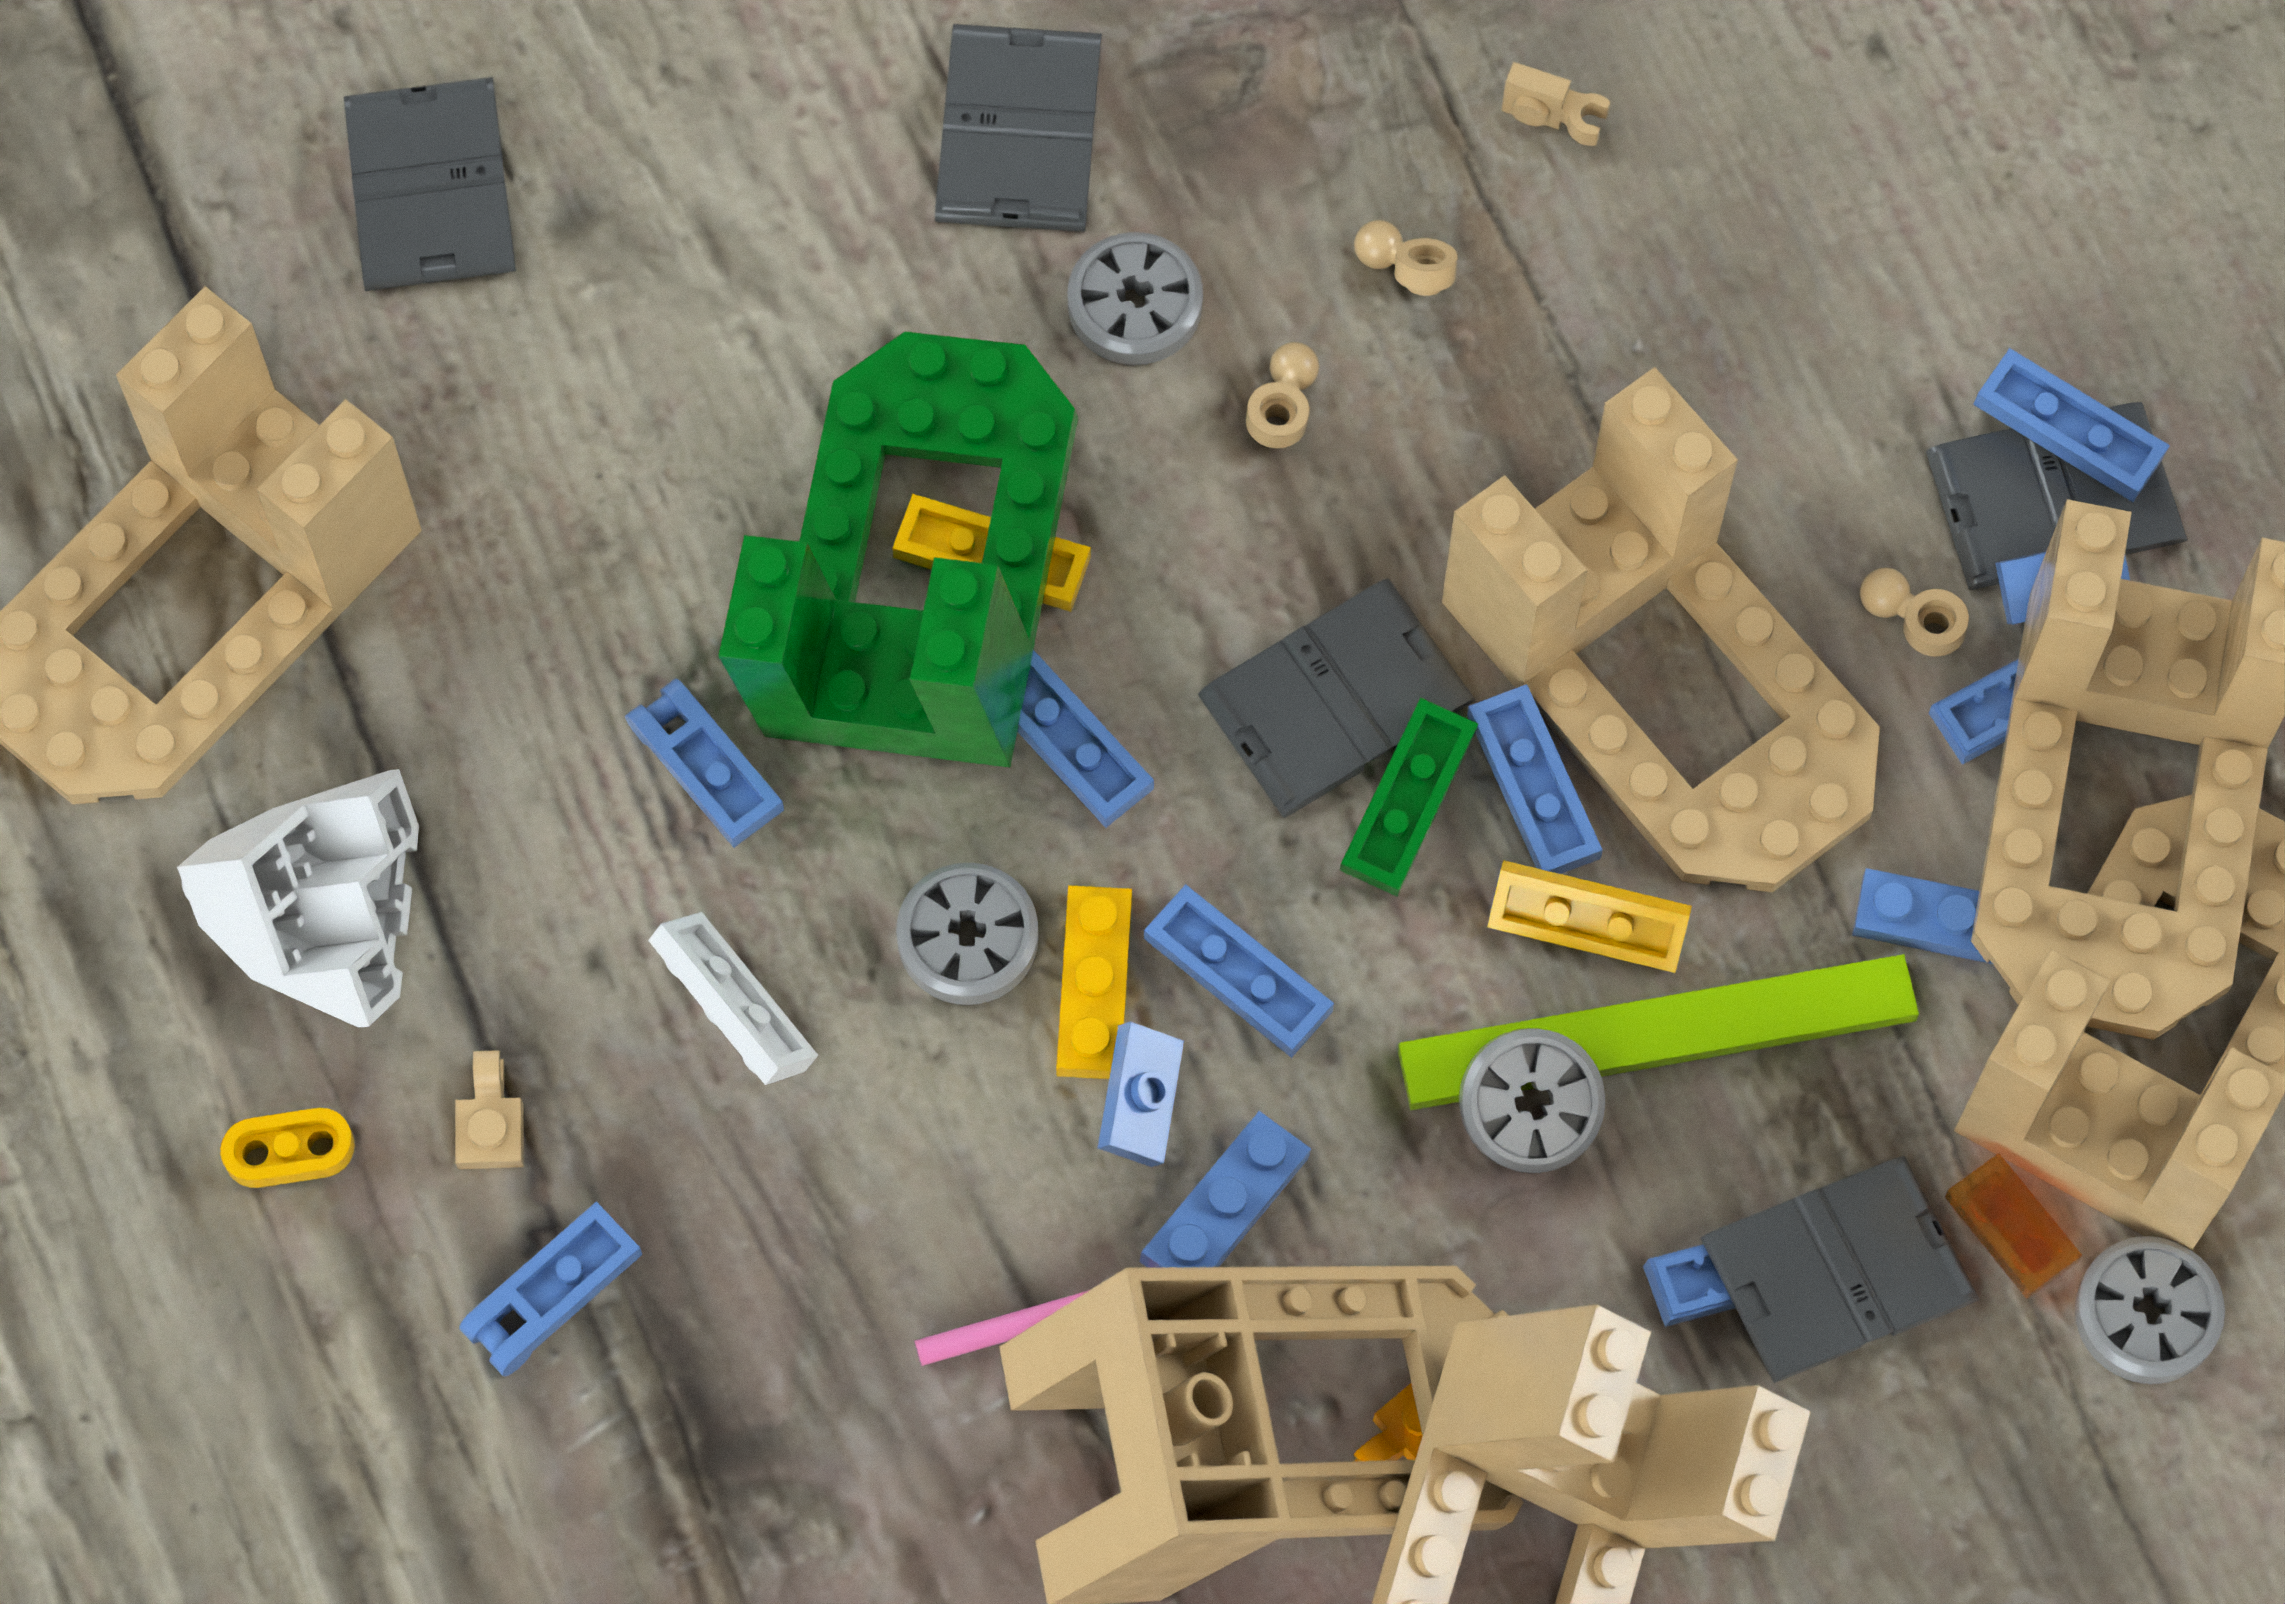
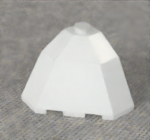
M399 769L388 770L272 808L209 839L177 866L182 880L183 892L190 901L198 925L252 980L356 1027L370 1026L400 998L403 972L395 968L393 961L396 936L407 935L412 887L402 884L406 853L417 851L419 824Z

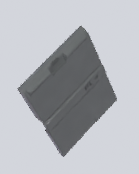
M953 24L935 222L1086 231L1102 33Z
M493 77L344 96L353 194L365 291L516 272Z
M2142 402L2108 407L2153 435ZM2012 428L1942 443L1926 451L1969 590L1999 585L1996 562L2046 552L2067 499L2132 512L2125 555L2179 544L2188 540L2162 461L2135 501L2132 502ZM1952 513H1955V515H1956V518H1957V522H1956V523L1954 522Z
M1388 578L1379 581L1309 624L1287 635L1284 639L1215 679L1198 693L1206 708L1283 818L1290 816L1364 771V765L1367 762L1374 760L1393 747L1396 749L1420 697L1454 713L1459 712L1476 700ZM1244 746H1246L1248 751L1251 753V756L1248 757V755L1243 749Z
M1905 1156L1889 1160L1819 1189L1812 1190L1718 1228L1700 1238L1774 1383L1858 1350L1864 1344L1890 1333L1892 1336H1895L1980 1300Z

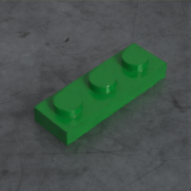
M1420 697L1345 853L1339 871L1398 897L1477 731L1478 723Z

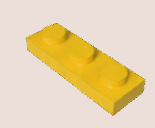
M912 494L892 547L893 558L931 570L934 557L982 563L991 517ZM1055 537L1043 604L1069 612L1072 611L1091 559V547Z
M1503 860L1487 927L1676 973L1692 906Z
M1068 885L1056 1076L1095 1079H1109L1118 1025L1125 1023L1132 889Z

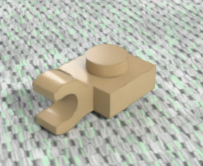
M1513 62L1505 82L1502 111L1512 114L1518 121L1530 126L1546 125L1559 130L1561 122H1563L1567 126L1570 136L1576 142L1587 146H1595L1598 142L1600 128L1585 123L1582 117L1595 115L1606 119L1609 113L1610 101L1599 94H1584L1570 90L1571 80Z
M500 1050L473 1051L475 1099L455 1100L456 1166L458 1170L524 1167V1111L521 1097L504 1098V1060L500 1059Z

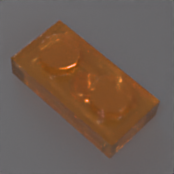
M2000 1153L1949 1188L1945 1194V1199L2026 1299L2032 1297L2077 1264L2082 1257L2080 1251Z

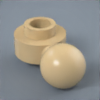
M1374 220L1366 223L1356 234L1354 248L1359 260L1364 265L1373 269H1384L1394 264L1396 280L1414 294L1422 296L1435 295L1455 282L1458 255L1451 245L1443 241L1418 238L1403 242L1399 230L1393 224L1383 220Z
M1286 343L1274 352L1270 361V373L1275 382L1260 386L1249 398L1246 412V427L1250 435L1264 446L1270 448L1289 447L1297 443L1305 434L1309 418V404L1301 390L1308 388L1316 380L1319 372V361L1315 352L1303 343ZM1274 416L1280 417L1286 421V424L1273 425L1267 419Z
M1892 568L1876 569L1870 572L1863 580L1860 588V598L1863 606L1868 612L1877 617L1889 618L1899 615L1904 618L1903 630L1905 638L1916 651L1928 656H1945L1957 650L1964 642L1969 614L1966 605L1957 595L1942 589H1930L1915 596L1911 594L1910 585L1905 576ZM1930 623H1937L1942 625L1945 631L1940 634L1928 632L1925 626Z

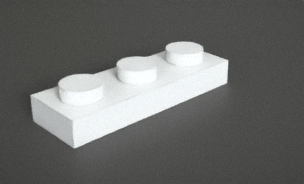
M702 912L662 923L648 941L664 959L669 971L681 980L702 1006L707 1018L719 1027L740 1053L746 1066L753 1073L757 1074L765 1085L805 1072L817 1058L818 1054Z

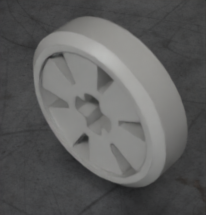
M1129 232L1110 236L1090 247L1077 261L1068 283V313L1077 336L1094 353L1116 363L1144 365L1161 361L1173 355L1191 339L1201 319L1203 287L1198 269L1191 258L1179 246L1154 234ZM1135 289L1139 296H1145V306L1136 308L1132 301H1125V291Z
M978 863L948 865L923 877L905 897L898 914L896 928L898 951L908 975L928 994L954 1004H981L1007 994L1027 975L1035 960L1038 949V920L1034 905L1027 892L1007 873L992 866ZM973 921L975 922L976 931L985 934L983 938L975 937V945L962 946L960 945L959 935L950 933L951 930L961 931V922Z
M1518 1029L1492 1039L1472 1058L1466 1068L1460 1086V1115L1471 1141L1493 1162L1519 1172H1548L1573 1162L1594 1141L1604 1117V1085L1599 1070L1592 1058L1573 1040L1549 1030ZM1528 1082H1531L1535 1090H1546L1549 1095V1103L1540 1105L1544 1114L1536 1119H1533L1529 1111H1518L1515 1105V1098L1524 1096L1520 1087Z
M2151 1236L2135 1237L2110 1246L2092 1262L2083 1276L2076 1294L2075 1319L2084 1345L2104 1368L2121 1378L2133 1382L2160 1384L2188 1375L2199 1367L2211 1353L2218 1342L2224 1325V1298L2218 1280L2212 1270L2192 1250L2165 1238ZM2144 1295L2152 1296L2155 1307L2165 1308L2166 1314H2161L2155 1325L2147 1324L2145 1313L2134 1312L2133 1306H2139Z

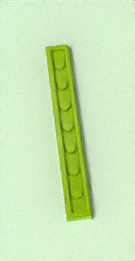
M1902 954L1398 1043L1397 1050L1411 1111L1459 1102L1462 1078L1475 1054L1492 1039L1518 1029H1543L1568 1037L1589 1054L1597 1066L1601 1077L1916 1022L1919 1011L1905 955ZM1531 1082L1520 1087L1522 1091L1534 1089Z

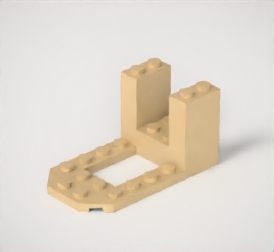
M206 286L116 374L151 461L0 611V744L71 804L99 802L100 797L133 795L135 799L163 797L422 531L393 437L346 399L319 425L276 391L252 323ZM201 507L283 574V576L156 705L73 635Z
M1654 367L1605 402L1593 467L1534 509L1504 475L1454 511L1442 603L1515 688L1528 685L1544 722L1682 882L1710 885L1711 881L1743 884L1746 885L1747 890L1774 892L1870 819L1874 805L1880 726L1717 544L1738 459ZM1665 588L1670 591L1784 721L1694 789L1576 655Z
M2067 499L2029 595L1971 942L1987 963L1991 961L2010 986V995L2018 1005L2048 952L2052 949L2110 981L2087 1027L2155 1040L2174 1028L2186 1016L2202 1006L2210 1005L2227 994L2233 984L2267 751L2285 717V542L2262 537L2232 600L2121 579L2132 512ZM2076 721L2199 745L2174 911L2049 886Z
M2192 795L2135 808L2087 894L2155 907L2158 900H2161L2175 907ZM2259 808L2239 943L2271 959L2273 963L2200 1095L2085 1033L2087 1025L2110 981L2050 949L1991 1053L1954 1132L2143 1236L2169 1239L2193 1250L2233 1190L2285 1094V821Z
M1457 1266L1125 1268L1002 1344L999 1348L1011 1411L1105 1408L1121 1493L1035 1540L1047 1604H1107L1161 1601L1277 1539L1393 1534L1415 1460L1280 1464L1255 1341L1402 1338L1423 1436L1457 1322L1509 1315L1504 1310L1497 1313L1491 1311L1472 1293L1476 1284ZM1485 1480L1470 1531L1497 1530L1513 1522L1524 1501L1520 1499L1521 1497Z
M1597 1304L1457 1322L1372 1604L1449 1603L1485 1480L1578 1524L1555 1604H1630L1646 1548L1775 1541L1811 1411L1759 1385L1660 1395L1637 1383L1651 1331Z

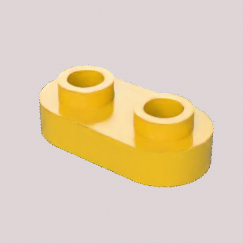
M312 1108L241 1120L234 1124L224 1135L220 1154L222 1162L233 1180L246 1187L261 1188L333 1176L342 1171L351 1161L354 1154L355 1141L352 1131L343 1116L328 1108ZM328 1138L333 1141V1147L328 1153L315 1155L311 1152L312 1145L318 1139ZM256 1148L268 1150V1156L263 1163L259 1165L246 1163L247 1155Z

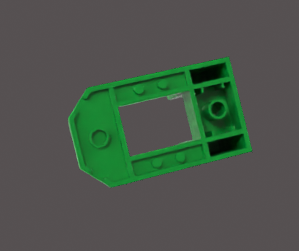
M904 331L833 381L800 540L792 541L744 535L718 655L764 737L1011 768L1018 723L1023 706L1078 423L1075 408L1026 345ZM885 455L1001 468L982 563L934 557L923 610L855 602Z

